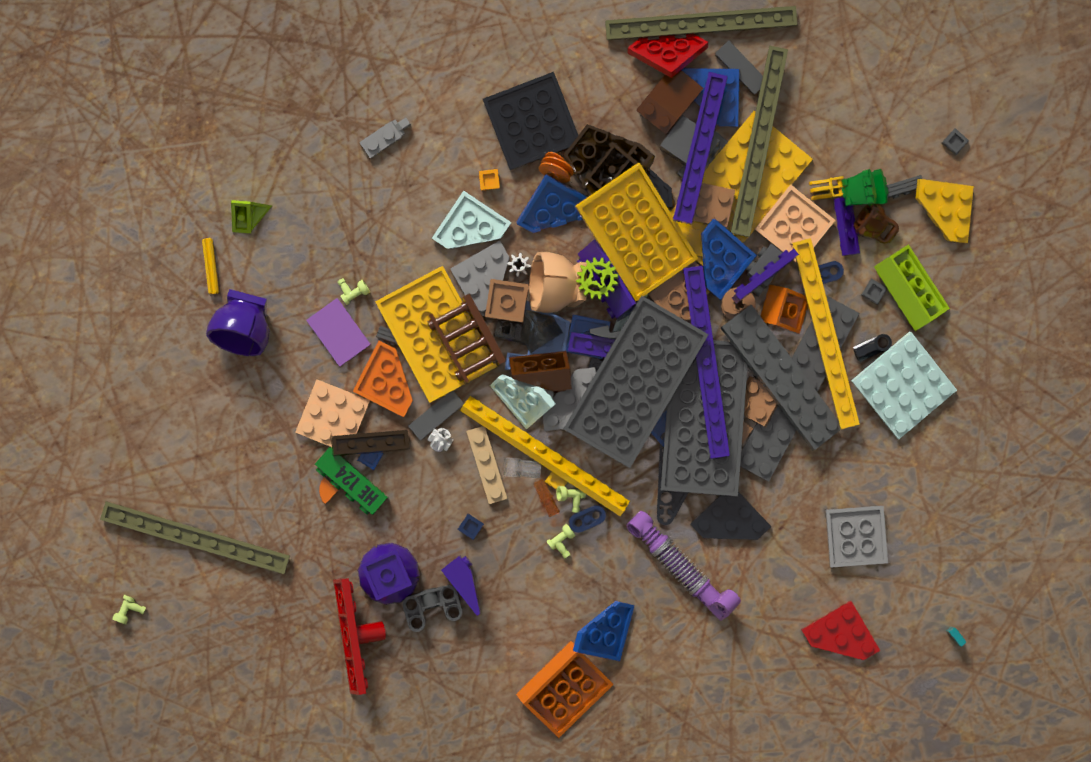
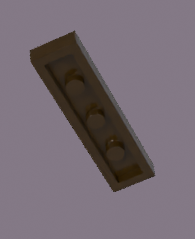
M408 430L331 436L333 456L410 449Z

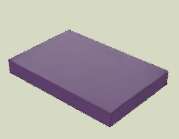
M338 298L306 320L339 367L371 345Z

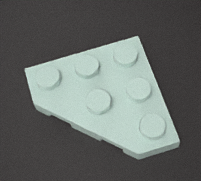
M463 191L432 239L446 249L498 240L502 238L511 222Z
M504 374L499 376L490 385L525 429L533 425L556 404L544 389L512 379V377Z

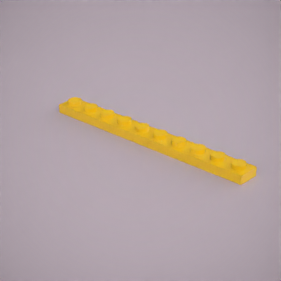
M809 238L794 242L792 247L799 254L796 257V262L840 429L859 425L812 240Z
M470 396L462 406L461 412L619 516L625 511L630 502L628 499L574 463L568 461L527 432L518 428L480 401Z

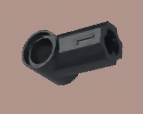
M880 334L852 348L856 358L861 362L887 351L892 346V339L887 334ZM879 338L886 339L887 346L885 348L878 346Z

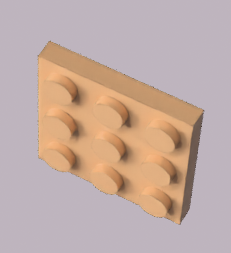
M790 185L758 224L755 231L781 252L785 250L790 252L793 250L792 243L811 238L814 248L835 222V219Z
M316 379L295 433L332 447L331 436L358 433L370 400Z

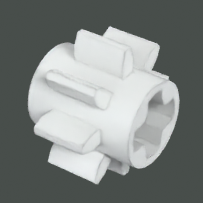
M519 253V257L516 258L514 255H511L513 261L507 262L509 266H512L509 272H517V277L520 276V273L527 275L526 268H531V265L526 263L529 257L523 259L522 253ZM521 260L524 267L522 266L520 270H517L514 264Z
M440 428L433 430L428 441L431 442L430 446L433 450L441 452L443 449L445 451L448 450L453 439L450 438L451 434L448 430Z

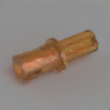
M543 479L536 481L534 487L541 499L540 503H543L549 517L559 513L560 510L553 499L554 495H551Z

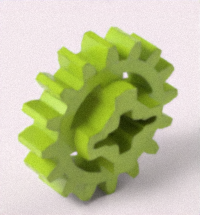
M593 258L592 263L586 260L587 266L581 265L582 272H577V276L581 278L577 279L576 282L577 284H582L579 290H585V297L591 294V300L595 296H598V299L601 300L602 295L608 298L609 291L615 292L612 286H618V282L614 281V279L619 278L618 274H613L616 268H610V261L605 264L604 258H601L600 262ZM595 267H602V268H605V269H603V270H598V269H596ZM589 271V278L584 281L585 275ZM593 272L598 277H601V285L597 281H594L595 279ZM610 277V283H609V285L606 287V286H605L606 279H608V278ZM591 288H598L600 291H593Z

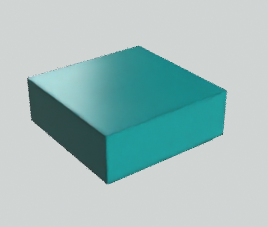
M950 627L946 630L958 646L962 647L966 643V640L955 627Z

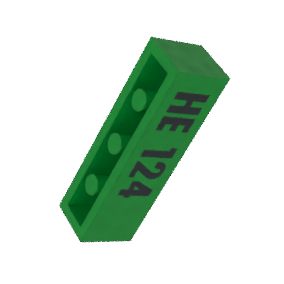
M329 447L315 463L317 466L316 471L323 477L326 475L332 479L330 483L338 490L342 488L346 491L345 496L352 502L356 500L361 505L359 508L367 515L369 513L374 515L389 498L342 456H333L332 447Z

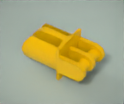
M844 176L810 181L809 186L827 184V186L810 189V193L826 191L829 193L811 196V201L842 197L843 186L841 180L844 179ZM837 180V186H832V181ZM833 189H838L839 194H834Z

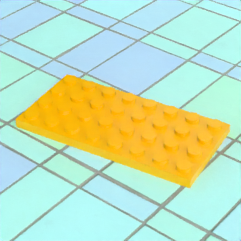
M755 111L751 113L709 164L702 181L705 184L735 190L729 222L726 228L730 232ZM773 126L750 235L787 188L794 183L813 160ZM675 205V207L670 211V213L672 214L673 217H674L676 205ZM676 221L698 257L695 261L703 266L701 233L708 224L693 221L692 225ZM733 234L742 243H744L748 238L745 236Z

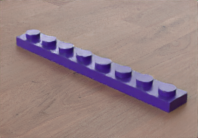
M708 73L673 221L692 225L728 78L726 75Z

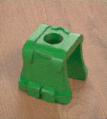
M870 169L863 170L853 177L841 180L843 186L842 194L846 206L863 204L882 205L888 203L887 181L882 169H877L873 172Z

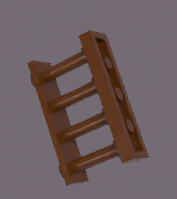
M470 293L462 297L463 302L460 306L436 319L433 314H430L427 321L431 331H436L457 370L454 372L459 382L463 381L464 384L469 382L468 375L488 364L497 363L500 366L506 362ZM463 312H469L472 317L469 323L444 336L439 325ZM472 329L479 330L481 336L478 340L453 352L448 342ZM481 346L488 347L491 352L488 354L489 356L462 369L457 359Z

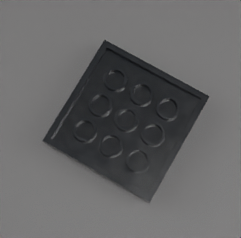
M554 72L483 98L510 171L540 160L548 152L558 153L566 150L578 137Z

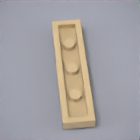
M481 426L466 431L488 503L492 504L507 499L486 428Z

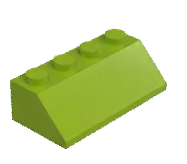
M909 244L874 266L878 276L882 279L889 293H891L898 307L902 310L915 331L950 309Z

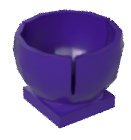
M229 289L227 304L219 308L208 323L206 336L209 341L219 348L237 355H261L268 344L270 332L266 322L267 299Z
M395 543L377 544V547L371 548L363 555L358 568L359 583L368 598L371 597V600L384 605L404 601L405 598L414 593L420 579L416 578L420 574L415 557L407 548Z

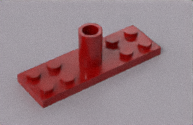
M349 578L334 579L333 583L350 694H366L368 682L363 675L365 662L361 658L359 644L385 640V627L382 621L356 625L354 615L356 603L352 601L351 595L354 591L353 584L349 582Z

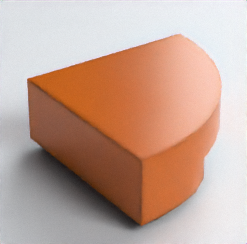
M324 477L320 483L319 493L322 501L326 504L339 490Z

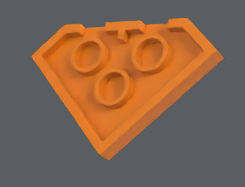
M379 340L353 392L405 417L413 399L397 350Z

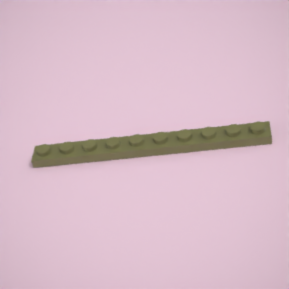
M796 6L605 20L606 39L608 41L797 26Z
M769 45L731 233L735 235L750 237L788 49Z
M105 501L100 518L102 521L281 574H285L290 555L108 501Z

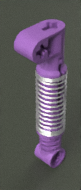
M639 511L627 523L628 531L637 538L642 537L641 540L646 541V545L649 544L650 553L654 557L657 556V560L660 559V563L663 562V566L666 565V569H669V572H672V575L678 578V582L681 581V585L684 584V588L687 587L690 595L697 597L719 621L728 617L741 603L740 597L732 590L727 589L719 593L710 584V579L706 575L703 576V572L700 573V569L697 570V566H693L694 563H690L691 559L687 560L688 556L684 557L685 553L681 554L682 550L678 551L679 547L675 548L676 544L670 547L673 541L667 535L659 534L660 531H656V527H652L653 520L647 513Z

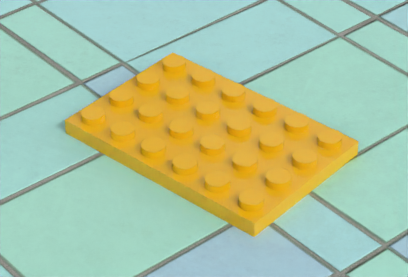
M640 163L635 164L575 206L594 238L616 268L618 275L634 301H638L641 295L645 296L698 259L676 221H673L672 214Z
M443 266L375 301L429 403L465 385L463 381L459 382L454 373L457 370L436 331H431L427 323L430 314H433L436 319L460 306L462 303ZM463 312L439 325L445 336L469 323L471 317L469 313ZM472 329L448 343L453 352H456L478 340L481 335L477 329ZM481 346L457 360L462 369H465L489 356L490 352L486 346ZM490 363L468 375L469 382L493 370L497 365L496 363Z

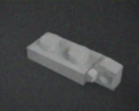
M407 118L399 122L395 119L359 143L371 159L400 140L405 135L403 130L411 124Z

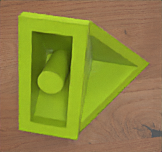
M231 200L232 232L251 234L252 230L270 210L272 205Z

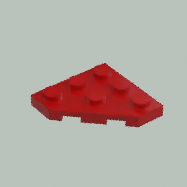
M686 34V37L675 38V35L659 36V39L648 40V37L639 38L627 49L629 55L672 78L708 48V41L695 34Z
M851 600L801 629L811 647L865 660L880 651Z

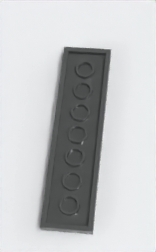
M752 305L746 307L721 327V330L812 451L816 450L841 430L836 416Z

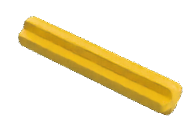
M204 238L202 239L208 293L211 295L218 294L219 286L213 239Z

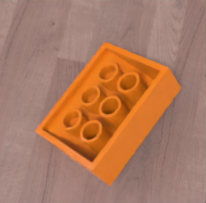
M572 641L516 694L520 701L558 738L614 685L585 654L573 651L574 643Z

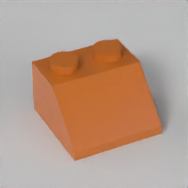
M769 285L760 317L767 325L800 334L808 307L806 297L785 287Z

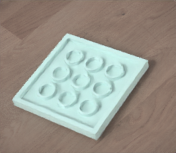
M910 331L851 380L897 439L904 436L957 391Z

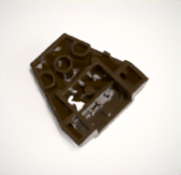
M588 124L564 153L574 173L581 180L583 189L587 191L589 196L637 163H640L646 174L649 175V168L655 158V155L642 144Z

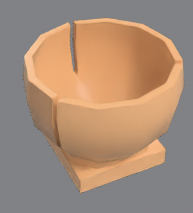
M551 252L536 253L529 275V302L533 311L553 313L562 310L566 306L576 307L586 301L584 296L585 290H579L582 284H577L576 282L577 279L581 278L577 276V272H582L580 266L586 267V262H579L573 265L563 255Z

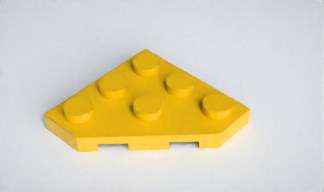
M917 179L915 199L925 208L927 215L935 226H938L942 231L944 238L949 242L968 243L974 186Z

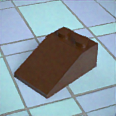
M682 70L672 78L664 75L636 111L663 133L668 134L704 88Z
M566 351L509 357L512 379L550 391L563 392L572 389Z

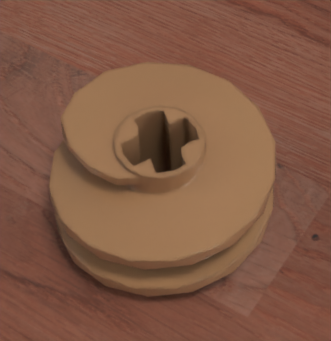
M736 288L727 291L721 301L723 315L728 320H731L749 305H752L755 309L756 301L752 293L741 300L743 308L737 310L732 299L736 294L734 292Z

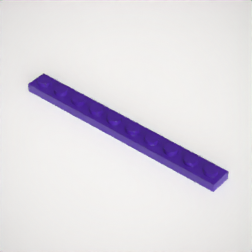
M703 266L683 268L691 324L709 334L696 355L710 459L729 457L730 453Z

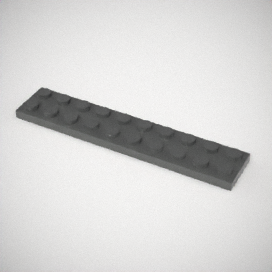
M826 295L841 349L859 313ZM811 321L792 359L814 389L818 391L826 377ZM777 406L767 427L756 423L741 451L740 467L768 482L796 432V428L779 406Z

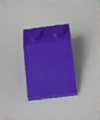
M459 555L441 571L478 616L481 613L473 571L470 567L473 564L466 556L462 557Z

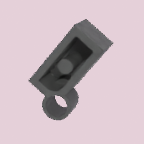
M772 244L768 248L764 246L757 254L760 257L756 263L752 261L747 267V276L750 278L757 272L760 275L765 271L763 268L771 261L776 263L780 260L778 256L783 252ZM773 275L766 282H764L762 285L756 288L752 293L759 297L760 294L764 291V289L775 277V275Z

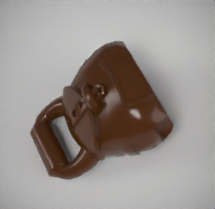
M879 204L866 205L855 219L853 225L859 236L875 238L883 244L890 243L899 232V226L896 221L886 216L885 210ZM888 225H893L891 230L883 239L881 237V234L886 230Z

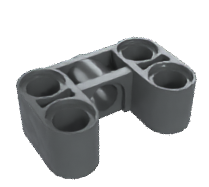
M454 586L434 587L405 598L403 609L409 628L414 632L423 630L426 625L423 611L438 606H443L445 615L449 620H459L463 614V609L458 591ZM446 588L454 591L453 598L447 599L444 597L443 592ZM409 599H414L417 602L416 609L411 610L407 607L406 603ZM451 607H457L459 609V615L457 617H451L449 615V609ZM414 618L422 620L420 628L413 627L412 620Z

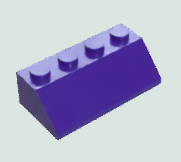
M596 239L578 253L579 260H577L578 263L586 262V260L592 263L593 258H596L597 262L604 258L605 264L610 261ZM595 267V268L598 269V270H603V269H605V268H602V267ZM593 272L595 279L594 281H597L601 285V277H598ZM618 275L619 278L614 279V281L618 282V286H612L615 292L609 291L608 298L602 295L600 301L607 303L609 308L606 310L610 317L620 321L631 314L636 306V302ZM609 277L608 279H606V282H605V286H606V287H607V286L609 285V283H610V277Z

